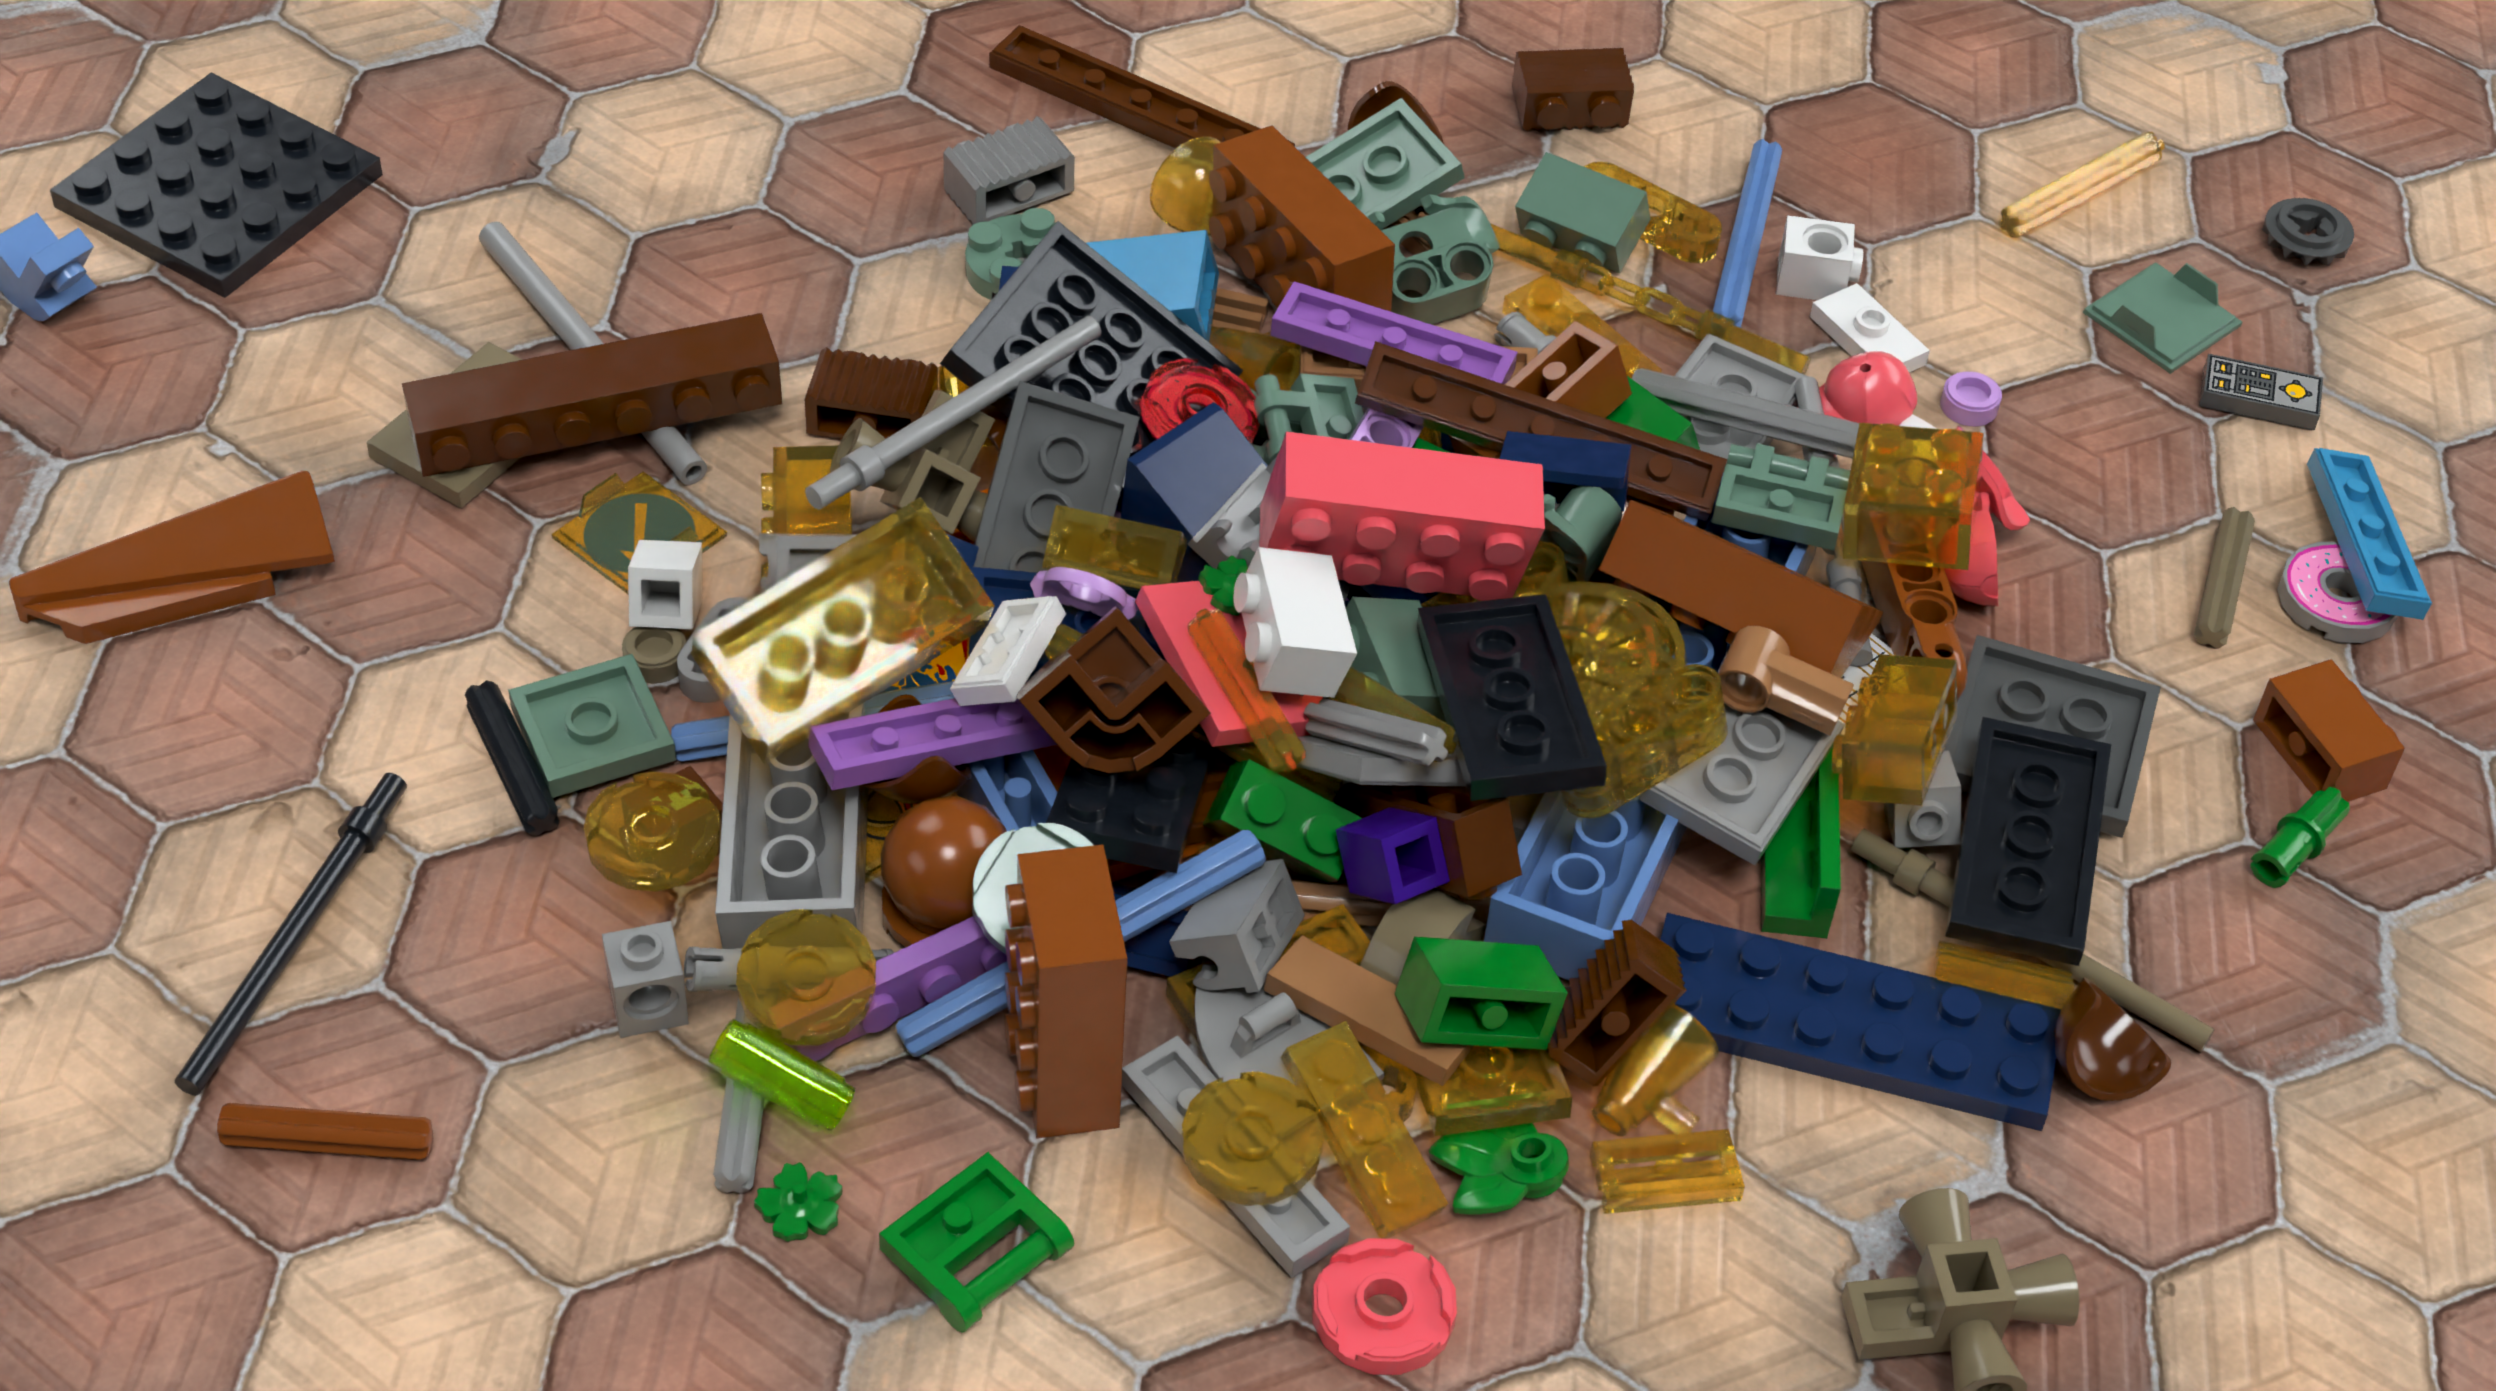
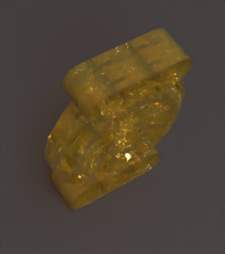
M1539 541L1513 598L1546 594L1607 764L1605 786L1561 791L1563 803L1568 812L1577 817L1597 818L1609 814L1711 752L1725 741L1728 735V726L1721 678L1714 669L1708 666L1688 665L1685 642L1677 622L1661 605L1639 592L1613 584L1583 581L1569 582L1564 552L1553 543ZM1441 592L1422 603L1421 606L1423 608L1478 602L1481 600H1477L1472 596Z

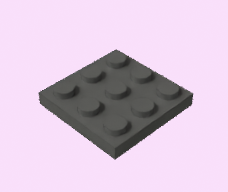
M1977 635L1967 666L1968 678L1966 688L1959 700H1957L1943 751L1950 752L1961 784V791L1965 793L1969 791L1977 736L1983 717L2112 744L2100 832L2122 838L2129 821L2161 686Z

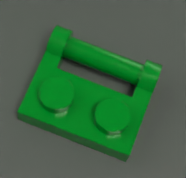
M989 1152L985 1153L879 1233L880 1250L938 1305L947 1322L959 1332L967 1331L980 1321L983 1316L982 1309L1047 1258L1053 1261L1058 1260L1071 1250L1075 1244L1074 1238L1066 1224ZM1019 1224L1030 1233V1236L965 1286L953 1276Z

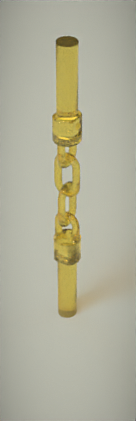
M1490 223L1500 244L1498 251L1551 273L1550 277L1575 288H1582L1596 295H1607L1635 306L1643 315L1667 325H1679L1695 332V338L1702 341L1707 334H1711L1804 375L1809 367L1811 357L1737 327L1734 320L1708 309L1701 313L1684 306L1677 298L1654 288L1639 287L1614 277L1604 267L1589 262L1588 259L1565 249H1561L1558 252ZM1588 270L1603 277L1599 279L1597 286L1584 281ZM1614 285L1634 293V297L1613 289ZM1653 297L1674 307L1670 309L1669 316L1645 305ZM1685 316L1698 320V324L1684 319Z

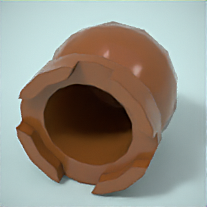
M956 795L926 799L899 814L887 834L880 854L881 876L884 882L882 889L883 928L886 934L890 932L893 938L905 947L973 917L972 882L976 866L986 848L998 836L1007 832L1005 826L986 806Z

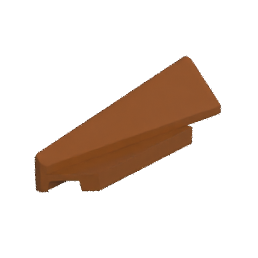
M300 471L12 577L9 581V586L20 621L28 624L31 620L40 618L61 626L67 638L88 644L274 596L276 593L270 572L323 565L335 562L312 477L308 471Z

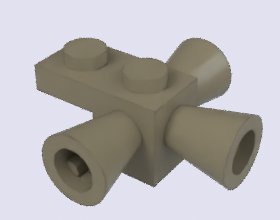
M935 390L922 416L952 399L953 396L941 390ZM979 411L885 469L884 478L871 486L884 489L885 491L879 502L896 511L877 535H889L891 529L927 525L949 534H953L957 528L975 542L987 493L975 490L981 477L969 471L995 419ZM861 418L857 419L843 436L833 457L830 473L840 467V460L844 456L863 445L872 448L886 438Z
M1938 1188L1915 1195L1902 1205L1899 1210V1219L1922 1258L1916 1276L1846 1282L1841 1299L1858 1360L1951 1351L1954 1391H2027V1384L2003 1344L2002 1338L2009 1320L2070 1327L2075 1325L2079 1314V1288L2070 1259L2065 1254H2059L2008 1270L1998 1238L1972 1240L1969 1200L1964 1192L1953 1188Z

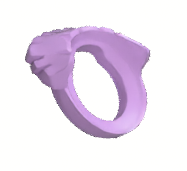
M1052 567L1048 571H1039L1030 583L1035 598L1057 596L1061 604L1071 605L1084 611L1091 610L1092 613L1103 617L1115 606L1118 607L1128 620L1136 615V611H1138V606L1135 603L1136 599L1126 594L1120 586L1103 577L1082 570Z

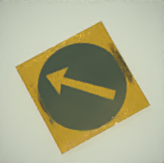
M644 471L625 484L616 473L608 477L583 495L579 515L552 533V539L628 595V566L639 540L701 542L703 554L727 537L726 530Z

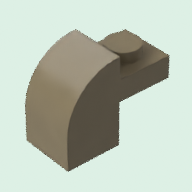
M1433 888L1400 903L1392 904L1369 943L1360 966L1398 985L1414 936L1480 941L1487 924L1473 918L1476 909L1453 896Z

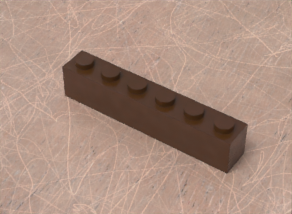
M762 313L402 383L409 425L423 477L782 404L779 360Z

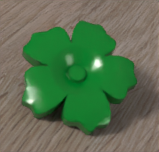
M1231 555L1227 561L1219 562L1217 569L1205 565L1198 577L1204 592L1213 595L1210 603L1222 612L1235 616L1240 615V612H1237L1234 607V587L1238 576L1241 573L1247 572L1248 567L1245 559H1237Z
M799 1162L794 1165L786 1163L782 1172L773 1178L774 1188H759L757 1190L758 1196L754 1200L755 1208L762 1214L765 1222L774 1223L773 1236L784 1241L806 1239L808 1237V1228L814 1233L825 1235L838 1225L839 1206L835 1202L841 1197L843 1189L842 1185L838 1182L836 1174L825 1175L818 1171L808 1181L807 1172L802 1163Z

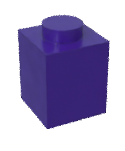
M1389 807L1335 829L1349 893L1397 904L1450 882L1436 817Z

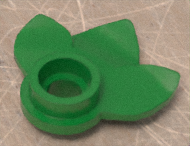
M1507 1110L1483 1111L1478 1120V1128L1463 1127L1451 1130L1441 1136L1429 1149V1156L1432 1160L1464 1176L1452 1205L1453 1211L1459 1214L1498 1213L1512 1209L1523 1197L1541 1198L1548 1196L1562 1185L1564 1176L1569 1168L1568 1151L1561 1140L1549 1134L1538 1133L1529 1118Z

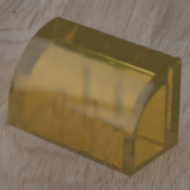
M1056 505L1042 568L1046 570L1052 567L1078 569L1103 577L1117 585L1138 590L1141 589V586L1177 583L1188 539L1181 531Z

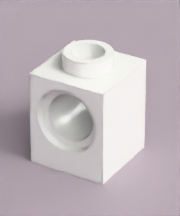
M1787 215L1778 256L1776 295L1819 300L1847 288L1848 281L1858 282L1862 268L1863 249L1854 247L1855 224Z

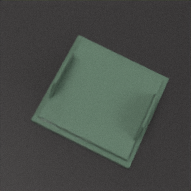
M2155 262L2084 308L2083 311L2089 318L2170 374L2241 327L2243 323L2233 314L2219 306L2218 284L2188 263L2174 275Z

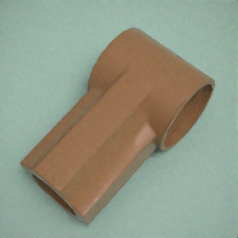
M1747 626L1736 633L1713 683L1716 696L1734 710L1744 713H1755L1767 707L1831 736L1854 686L1853 683L1790 656V650L1786 641L1776 632L1761 626Z

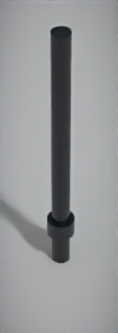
M385 773L363 806L354 807L338 829L339 841L175 1078V1084L182 1091L194 1096L200 1094L361 855L374 850L387 830L385 820L407 789L406 782L400 776L394 773Z

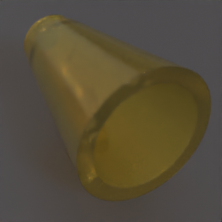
M1211 326L1209 343L1243 369V372L1233 385L1246 386L1255 392V381L1263 375L1270 374L1278 378L1281 390L1291 391L1292 385L1299 376L1300 345L1270 336L1271 331L1262 334L1226 327L1218 328L1216 326Z
M1674 1004L1607 1076L1597 1097V1104L1592 1109V1115L1595 1120L1610 1133L1623 1137L1630 1129L1636 1128L1651 1115L1684 1140L1698 1123L1700 1117L1672 1096L1717 1059L1719 1050L1714 1038L1696 1018Z

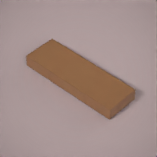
M1302 935L1267 973L1264 991L1273 996L1282 992L1286 993L1292 999L1297 1009L1441 1086L1446 1083L1475 1047V1045L1421 1042L1395 996L1397 985Z

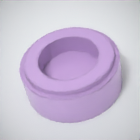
M1969 371L1960 372L1946 380L1940 406L1944 414L1956 423L1965 426H1983L1996 418L2002 399V392L1998 384L1984 374Z

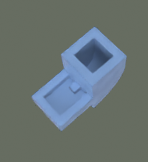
M36 212L0 234V291L12 304L34 320L45 321L97 288L83 267L94 246L80 228L58 239Z

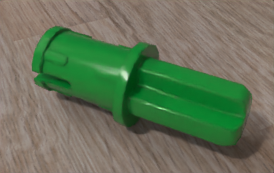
M2328 787L2325 791H2316L2296 813H2288L2279 820L2276 827L2277 833L2261 850L2251 857L2253 862L2250 864V868L2259 881L2273 888L2282 887L2306 859L2315 858L2323 852L2326 846L2325 839L2350 811V804L2341 797V791L2334 787Z

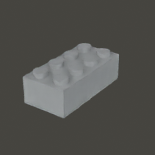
M863 697L730 703L715 910L723 949L749 948L748 944L750 942H765L771 949L862 950L869 788L864 785H858L832 791L808 747L810 726L865 716Z

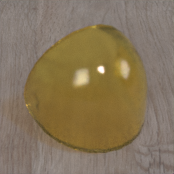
M1198 137L1180 145L1163 161L1151 184L1150 203L1152 209L1162 221L1180 232L1207 230L1208 236H1211L1209 219L1213 216V192L1210 187L1209 174L1213 170V145L1221 143L1216 138Z

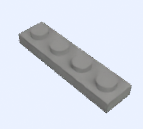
M1178 1035L1122 1068V1086L1291 1278L1348 1243L1349 1224Z

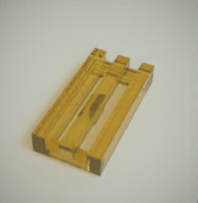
M1939 940L1933 962L1934 975L1937 977V980L2062 1009L2074 991L2075 985L2070 971Z
M1729 1129L1594 1141L1592 1143L1590 1159L1592 1167L1597 1168L1596 1183L1598 1190L1603 1192L1601 1203L1604 1214L1742 1200L1745 1185ZM1715 1155L1720 1157V1159L1685 1163L1682 1160L1683 1158ZM1656 1161L1653 1166L1614 1169V1165Z

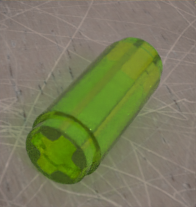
M731 1019L717 1039L708 1058V1062L718 1067V1072L813 1126L818 1127L821 1125L829 1131H832L840 1122L855 1094V1087L846 1083L843 1076L748 1022L742 1024L735 1019Z

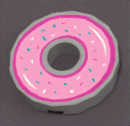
M2316 542L2303 546L2287 559L2277 588L2285 611L2295 623L2309 631L2312 625L2326 632L2325 639L2338 643H2365L2383 637L2391 629L2393 622L2398 619L2396 615L2365 610L2338 542ZM2328 588H2337L2344 590L2347 593H2349L2352 596V598H2344L2337 596L2334 593H2332Z

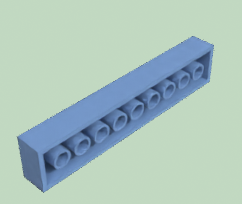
M1719 489L1711 515L1707 521L1686 515L1684 521L1804 576H1806L1815 556L1816 546L1712 523ZM1652 594L1647 604L1641 603L1587 709L1607 764L1605 786L1545 792L1517 846L1522 875L1497 885V892L1491 897L1484 942L1539 945L1557 976L1567 980L1579 977L1578 969L1587 968V959L1596 958L1595 950L1605 949L1604 940L1614 939L1613 930H1621L1622 921L1633 920L1641 926L1687 827L1679 823L1678 819L1668 814H1663L1640 801L1639 798L1645 784L1713 688L1714 678L1731 645L1725 642L1730 630L1708 620L1703 630L1685 624L1668 615L1672 607L1671 603Z

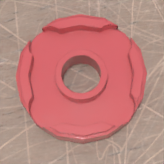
M1368 1238L1342 1247L1330 1258V1264L1323 1269L1321 1275L1319 1273L1313 1286L1312 1323L1323 1346L1345 1365L1373 1375H1401L1426 1366L1445 1349L1454 1329L1457 1315L1456 1288L1440 1262L1431 1255L1428 1260L1422 1254L1413 1251L1414 1245L1398 1239ZM1386 1294L1395 1297L1404 1309L1392 1316H1382L1372 1312L1366 1306L1365 1301L1372 1296Z

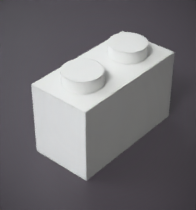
M1258 547L1247 572L1241 573L1236 580L1233 599L1236 611L1242 613L1246 630L1245 654L1247 660L1254 664L1259 690L1334 698L1357 655V650L1332 555Z

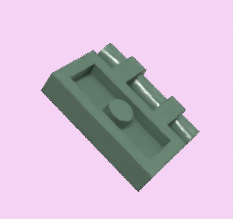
M1300 373L1292 385L1291 391L1281 390L1278 378L1271 374L1259 377L1254 383L1258 396L1254 401L1257 419L1261 425L1266 426L1270 440L1265 447L1269 463L1278 456L1286 431L1292 432L1289 421L1300 422L1303 434L1349 439L1364 415L1362 406L1355 404L1358 392L1354 378Z
M1757 443L1756 448L1753 449L1731 444L1715 504L1712 523L1834 550L1852 471L1829 466V459L1811 455L1810 461L1775 454V447Z

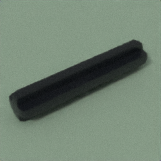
M488 680L479 686L471 685L465 692L466 707L525 831L533 836H538L544 831H553L557 828L560 821L557 816L558 808L499 686Z

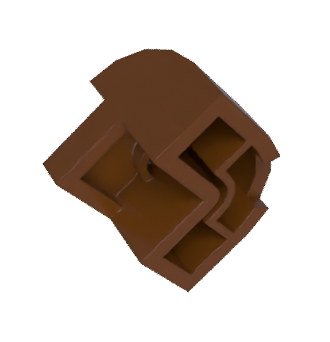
M1116 606L1065 650L1061 649L1026 682L1016 696L1066 754L1084 768L1087 767L1106 773L1140 770L1163 756L1211 714L1170 664L1161 659Z

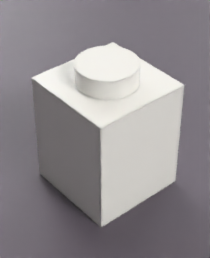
M638 541L628 566L629 626L693 629L702 604L701 542Z

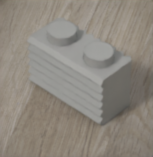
M1038 116L1033 121L1027 119L1023 125L1016 123L1007 126L1003 131L997 129L993 135L987 133L984 138L978 136L974 142L967 140L958 143L954 148L948 146L943 152L944 189L946 194H950L951 200H955L957 207L961 208L962 214L965 213L967 219L971 220L972 225L982 221L988 222L1074 191L1075 157L1043 119Z

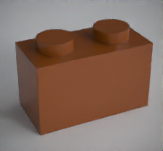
M2332 659L2270 678L2253 718L2255 724L2312 795L2316 791H2325L2328 787H2334L2339 789L2341 797L2349 802L2385 790L2405 749L2394 730L2384 723L2364 699L2359 688L2345 676Z

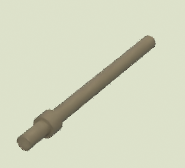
M1865 828L1861 830L1852 845V852L1894 875L1893 883L1917 896L1922 891L1950 907L1954 879L1936 870V862L1914 849L1906 853ZM2083 954L2079 966L2036 957L2078 982H2081L2086 977L2121 1007L2200 1052L2204 1050L2215 1031L2209 1025Z

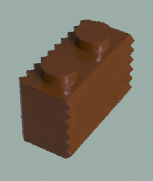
M1624 48L1518 51L1515 58L1512 90L1522 128L1527 132L1532 128L1537 131L1542 128L1548 131L1552 129L1561 130L1563 127L1571 130L1575 126L1580 130L1585 126L1590 129L1595 126L1601 129L1606 127L1614 128L1616 125L1624 128L1629 124L1634 82H1632L1628 61L1626 62Z
M827 347L822 349L805 396L806 434L842 439L854 421L861 418L884 438L890 437L922 417L934 391L938 390V367L933 362L925 365L922 361L918 362L912 359L900 360L896 357L890 360L887 356L879 359L875 354L867 357L862 352H842L840 349L832 352Z
M1633 920L1622 921V929L1613 930L1614 939L1604 940L1605 949L1595 950L1596 958L1587 959V968L1578 969L1579 977L1569 978L1570 987H1565L1568 994L1550 1043H1548L1550 1058L1592 1086H1598L1687 991L1683 986L1685 982L1682 980L1684 976L1681 971L1683 969L1679 966L1681 962L1678 960L1680 957L1678 953Z

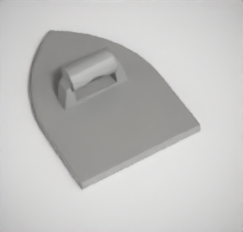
M1203 964L1201 971H1217L1218 967L1216 964ZM1265 983L1259 992L1247 993L1245 987L1222 990H1204L1197 987L1194 1003V1023L1197 1041L1203 1058L1211 1073L1276 1145L1384 1078V1072L1353 1038L1297 1009L1292 999L1284 992L1273 996L1264 991Z

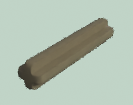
M2235 507L2228 508L2223 512L2222 520L2219 522L2194 636L2200 644H2210L2214 648H2220L2227 644L2255 519L2249 511L2240 512Z

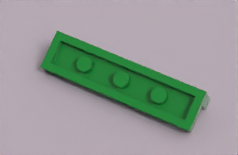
M1838 740L1761 856V932L1826 939L1828 937L1841 891Z

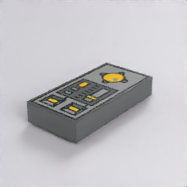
M2208 353L2203 368L2199 406L2315 430L2320 417L2323 377Z

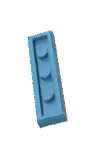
M2314 448L2307 466L2365 610L2423 620L2432 602L2370 457Z

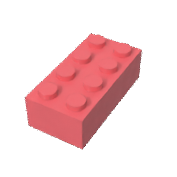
M1286 431L1260 505L1259 547L1332 555L1338 580H1344L1353 585L1377 584L1408 588L1417 593L1442 592L1472 596L1481 601L1513 598L1545 530L1543 466L1534 463Z

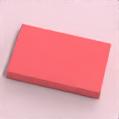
M1200 581L1141 586L1135 603L1161 652L1170 666L1211 712L1200 725L1212 747L1283 739V736L1310 735L1305 729L1309 718L1304 714V710L1310 702L1318 704L1323 697L1259 690L1256 674L1243 669L1247 658L1245 654L1246 630L1242 613L1235 616L1214 607L1210 603L1213 595L1204 592Z

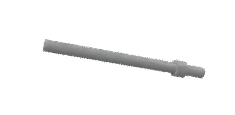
M1092 316L1082 318L872 448L863 445L844 456L840 460L839 468L806 487L805 494L809 503L815 509L820 510L853 489L857 491L867 489L884 478L885 469L1015 390L1019 381L1028 382L1101 336L1099 323Z

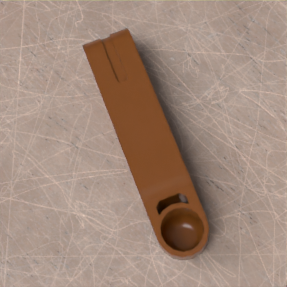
M1888 468L1873 469L1865 473L1861 480L1858 504L1855 507L1851 527L1875 606L1883 611L1880 619L1888 646L1891 648L1895 658L1902 664L1911 697L1918 703L1925 705L1950 704L1959 700L1966 688L1968 678L1967 662L1955 629L1958 615L1957 604L1915 484L1910 477L1900 471ZM1926 690H1932L1930 695L1924 692Z

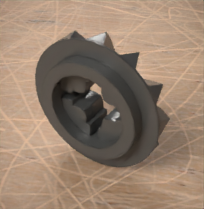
M2291 198L2274 204L2268 210L2262 228L2268 234V246L2283 249L2285 259L2293 256L2301 258L2306 266L2312 260H2317L2321 264L2329 266L2334 258H2345L2354 239L2353 226L2343 213L2331 205L2308 198ZM2317 229L2316 234L2312 233L2308 236L2304 235L2307 232H2311L2312 230Z

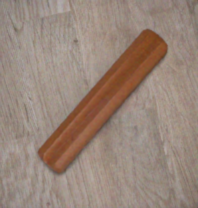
M227 1103L222 1106L217 1123V1133L220 1142L224 1145L422 1160L428 1157L433 1142L431 1120L426 1117Z

